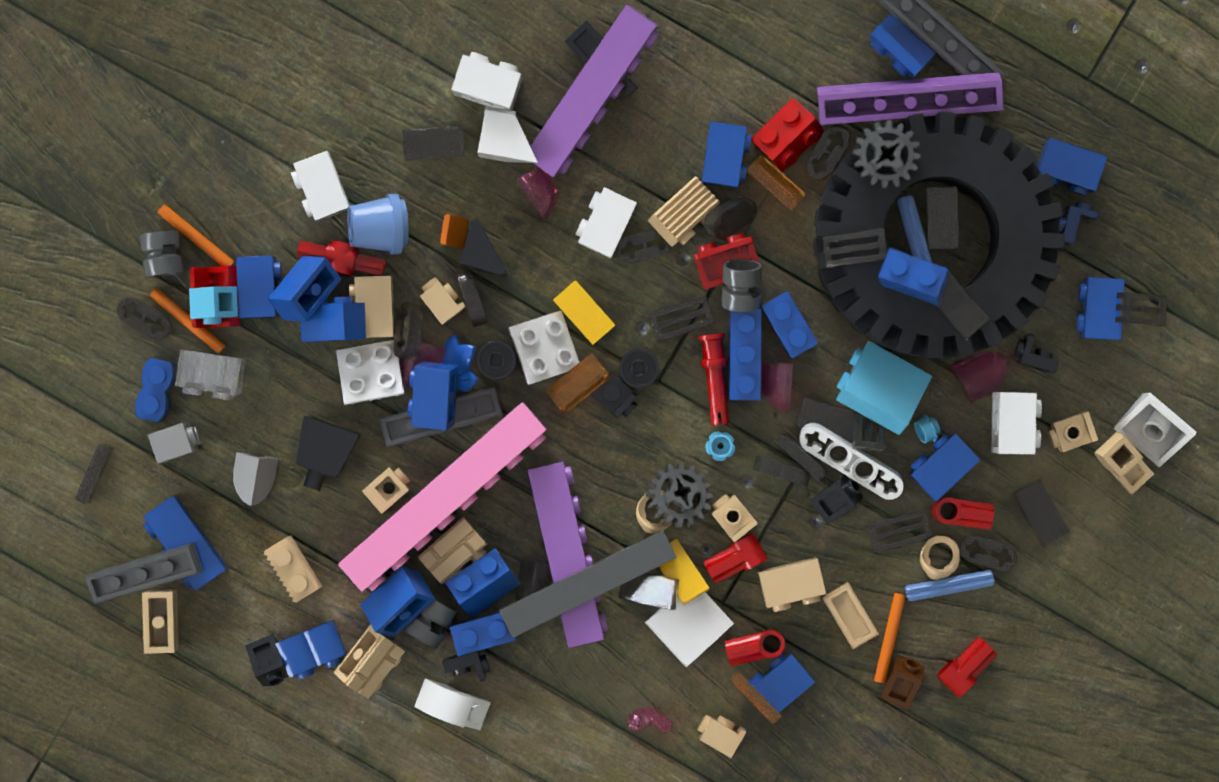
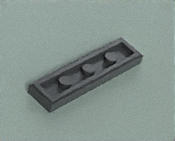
M496 387L456 397L454 425L446 431L502 416L503 412ZM407 411L379 419L387 448L445 432L444 430L412 427L411 417H408Z
M193 542L95 571L84 577L93 603L97 604L203 572L204 569Z

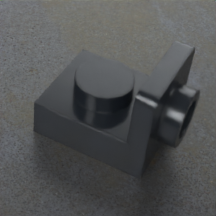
M1026 334L1024 339L1019 338L1014 356L1018 357L1017 364L1051 374L1056 373L1059 361L1052 359V353L1035 349L1034 354L1030 353L1035 335Z
M609 372L591 392V395L616 418L621 414L626 418L638 405L634 401L637 395L612 372Z
M843 474L837 481L819 492L810 501L826 523L830 524L856 506L863 498V495L861 494L859 484Z
M273 634L245 645L254 675L262 686H275L289 677L276 646L277 638Z
M479 651L462 656H450L443 658L442 661L445 673L453 672L454 676L470 672V666L475 665L480 682L485 681V673L490 672L486 655H480Z

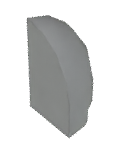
M236 452L233 483L236 493L243 502L253 506L259 504L267 497L276 477L278 458L270 456L256 457L250 455V453Z

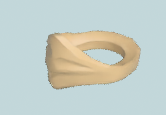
M645 493L639 500L636 508L637 521L646 533L654 534L661 530L664 531L670 527L673 521L667 526H664L665 518L659 524L648 521L646 519L645 505L650 498L646 497Z
M935 536L929 539L921 550L920 564L930 579L939 580L946 578L954 573L959 565L960 549L956 542L948 536ZM937 543H944L952 550V559L943 570L936 569L930 565L929 551Z

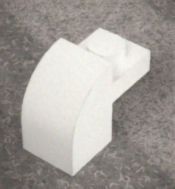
M425 678L414 707L445 722L463 728L466 726L481 730L491 702L484 698L460 692L449 685Z

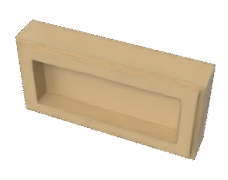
M848 582L822 597L853 650L879 635Z

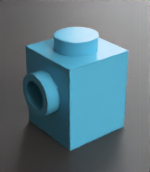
M237 286L189 289L190 319H203V325L222 324L221 318L238 317Z

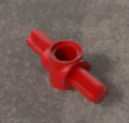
M301 241L297 249V257L299 259L302 256L326 257L337 274L351 277L356 271L383 276L386 268L385 259L360 254L358 247H351L349 243L331 241L327 246Z

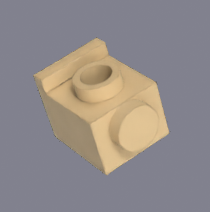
M434 277L422 287L424 293L420 295L421 299L442 325H445L467 308L464 302L460 304L455 302L459 296L449 283L443 286Z
M1084 411L1050 423L1052 430L1048 431L1051 444L1053 448L1058 447L1060 452L1098 441L1089 412ZM1071 427H1075L1078 431L1074 439L1069 438L1067 434Z
M389 467L362 492L379 512L383 514L410 490L407 486L410 479L399 467L395 471ZM387 482H391L395 486V490L391 494L384 491V485Z
M725 494L712 504L715 508L711 512L712 516L734 543L758 524L734 494L730 498ZM734 510L738 513V519L735 522L728 521L727 514L729 511Z
M705 715L697 729L701 732L699 739L730 758H732L741 743L746 730L741 726L737 731L734 730L735 723L719 715L718 719Z

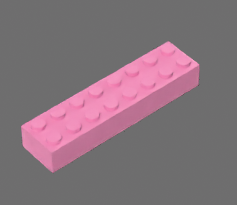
M522 402L338 563V566L361 592L367 587L372 592L387 579L384 575L385 571L390 567L396 571L410 558L406 554L410 549L414 547L418 551L433 538L429 533L435 527L441 531L455 519L452 513L459 506L464 511L478 499L475 495L476 491L482 486L487 491L501 478L497 474L501 469L506 466L511 470L524 458L520 453L529 446L533 450L544 441L546 436L543 433L547 428L528 406Z

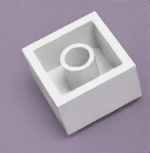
M471 52L470 57L462 55L451 90L455 96L489 107L512 111L522 83V75L518 72L517 66L502 61L497 66L489 63L488 57Z
M992 392L991 453L1035 454V448H1040L1041 431L1036 430V418L1041 417L1042 402L1041 399H1037V393Z

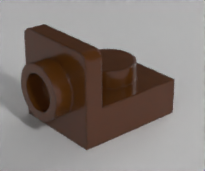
M897 656L894 668L881 692L880 698L908 710L923 682L925 667L912 658Z

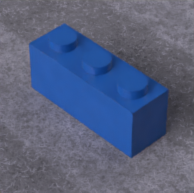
M762 309L751 312L730 311L728 400H760Z
M177 495L171 496L143 516L146 520V523L143 525L148 534L153 539L158 537L164 547L161 551L194 542L204 571L181 579L188 589L193 587L197 591L229 569Z

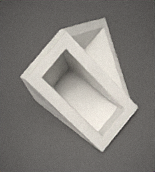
M486 106L478 156L503 162L538 163L516 118V111Z

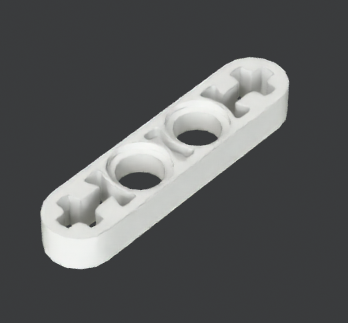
M808 423L801 429L800 444L805 451L882 498L891 500L901 495L903 479L897 471L820 424ZM815 431L818 432V439L825 444L827 438L831 439L824 453L821 452L822 444L817 441H813L811 444L807 443V433L813 434ZM835 446L844 447L847 450L846 458L841 461L834 460L830 456L831 449ZM860 462H868L872 465L873 470L868 476H860L856 473V466ZM878 470H882L880 477L888 482L892 478L895 479V486L897 488H889L886 491L884 490V483L879 479H876L875 484L871 482L876 478Z

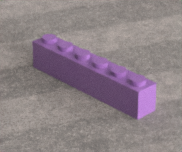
M626 5L531 144L530 147L538 162L534 163L536 166L552 177L557 176L559 173L564 175L574 161L570 158L576 148L581 150L591 136L587 133L593 123L598 125L608 111L604 108L610 98L615 100L625 86L621 82L628 72L633 74L642 62V59L638 56L645 47L650 49L660 34L656 32L659 27L658 24L632 6Z
M999 72L817 87L820 125L902 119L920 113L927 117L936 116L939 112L964 114L1004 110L1002 79Z
M563 461L528 469L553 583L593 564L591 555L585 556L582 545L588 543L584 525L578 526L576 514L581 513L578 496L571 497L569 485L575 484L571 466L565 467ZM601 596L561 614L568 648L604 640L603 632L608 631L605 614H598L596 603L602 602Z

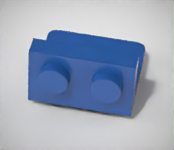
M892 14L878 25L868 37L872 41L870 43L871 47L881 56L886 54L894 62L892 67L901 76H908L910 79L936 54Z

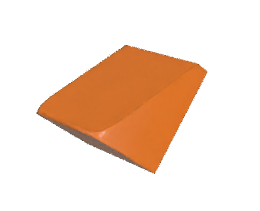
M446 214L443 220L440 243L443 246L464 248L468 219Z

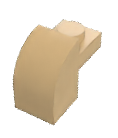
M1119 432L1113 434L1094 452L1101 464L1131 494L1135 493L1154 475L1143 462L1142 458L1144 457Z

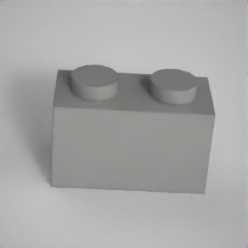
M190 422L181 423L148 434L157 464L200 451L198 445L202 444L198 428L196 426L192 427Z

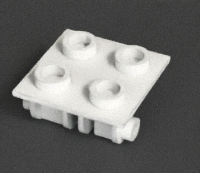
M562 310L508 327L528 385L581 367Z
M396 340L336 350L344 405H353L358 402L373 401L374 399L380 400L385 397L404 394L405 389L401 377Z

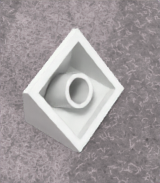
M1142 393L1113 428L1124 435L1133 446L1158 467H1161L1197 433L1151 393Z

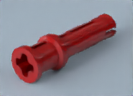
M725 333L698 335V340L702 343L703 360L700 361L702 369H706L711 426L719 425L718 412L721 415V424H730L723 369L726 363H728L727 358L723 354L722 339L725 338Z

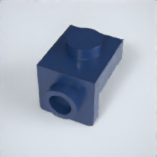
M1076 202L1075 207H1066L1064 218L1058 219L1059 234L1065 235L1064 244H1074L1080 217L1090 220H1097L1100 213L1093 211L1094 206Z

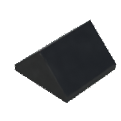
M476 218L471 221L460 264L500 277L508 275L478 219Z

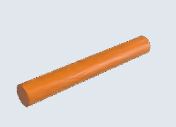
M166 204L159 209L157 213L179 230V232L219 265L233 266L234 260Z
M156 287L150 293V298L217 354L224 350L226 345L206 328H193L190 314L159 288Z
M894 593L874 681L884 684L886 683L906 595Z

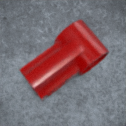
M941 497L932 504L931 515L934 520L941 524L991 530L994 520V504ZM946 502H949L954 510L953 515L949 519H944L940 514L941 506Z
M752 532L741 537L735 543H731L727 549L704 560L703 563L714 584H717L741 570L747 571L761 564L768 558L755 533Z
M767 629L763 632L724 641L730 666L765 658H775L780 656L785 648V637L777 629ZM769 635H774L780 640L781 645L775 651H769L763 645V640Z
M978 636L957 658L951 659L939 671L936 677L957 698H960L974 685L977 680L976 677L998 654Z

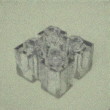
M180 350L175 386L183 387L182 393L204 396L205 391H212V398L234 400L235 395H243L248 359Z

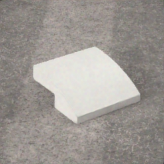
M704 593L685 606L682 605L677 595H674L645 622L685 667L690 665L734 624L707 593Z

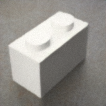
M328 151L293 164L296 171L291 172L296 188H303L307 198L302 201L308 218L313 216L315 221L319 222L348 211L350 204Z
M605 187L602 193L596 191L588 207L593 209L589 220L582 219L575 234L580 237L578 244L611 259L637 202Z

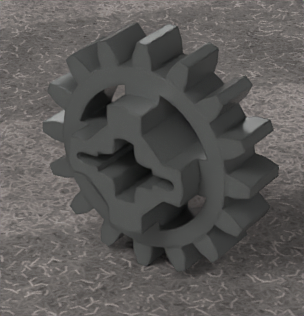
M890 120L886 122L885 128H881L879 122H875L873 132L865 128L863 133L866 138L856 139L855 142L861 148L852 152L853 155L860 156V160L854 164V167H863L864 171L860 177L871 176L870 185L873 186L879 180L884 189L887 188L888 181H892V184L897 187L899 186L900 177L905 181L910 179L907 173L908 170L916 171L918 169L912 162L921 158L920 154L913 151L919 145V142H910L909 139L913 132L909 131L904 134L902 132L903 124L900 123L894 129ZM890 134L896 136L897 139L894 141H884L878 135ZM868 144L873 149V159L869 163L866 158ZM897 145V148L891 154L892 162L886 159L876 164V161L882 155L881 147L887 150ZM904 146L907 151L905 165L900 159V152ZM879 168H889L895 174L882 175L876 171Z
M680 462L676 469H674L671 463L667 464L665 472L659 469L655 473L657 479L652 478L648 483L653 488L646 493V497L653 498V501L648 505V509H657L654 518L658 519L663 516L665 518L664 526L673 521L675 522L676 529H679L683 522L690 528L694 524V519L700 522L704 518L703 513H707L711 508L709 504L705 503L713 498V494L706 493L711 483H703L701 481L705 475L703 472L698 475L694 474V465L685 470L683 462ZM666 481L667 492L661 495V487ZM677 492L678 495L683 494L685 498L682 499L681 496L676 497L674 493ZM698 496L697 506L693 510L692 500Z

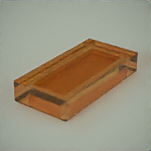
M760 155L746 170L791 211L806 195L763 155Z
M591 353L549 386L545 392L560 411L565 414L611 376Z
M738 670L730 677L731 682L771 723L777 722L782 717L777 709Z

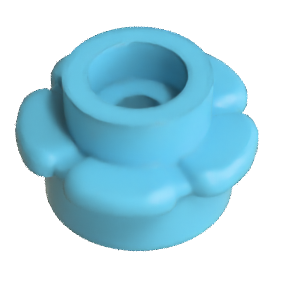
M924 414L920 420L914 422L915 432L922 443L936 442L938 440L937 434L941 430L934 417L929 418Z
M713 432L709 436V441L706 442V451L709 455H712L714 460L724 461L726 457H731L735 452L734 439L727 432ZM719 443L723 444L722 449L718 448Z

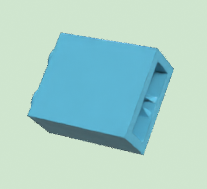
M868 341L863 349L857 347L849 361V364L853 365L850 373L844 372L836 386L840 389L836 400L900 435L909 424L932 376Z

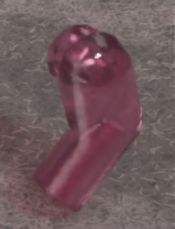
M646 707L634 710L629 715L626 724L634 732L652 725L666 734L673 721L653 707Z

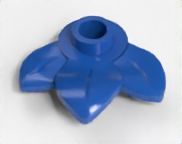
M453 335L446 341L443 347L442 364L458 365L457 389L467 392L478 382L477 376L470 370L476 347L473 345H460L458 336Z

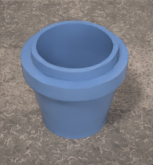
M387 194L386 198L348 206L347 228L350 246L389 251L391 255L401 254L402 249L408 245V215L404 199H400L398 194Z

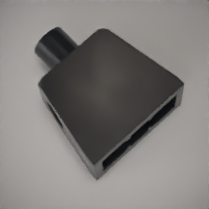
M304 416L296 465L308 468L303 486L320 491L325 475L338 478L361 434L309 416Z

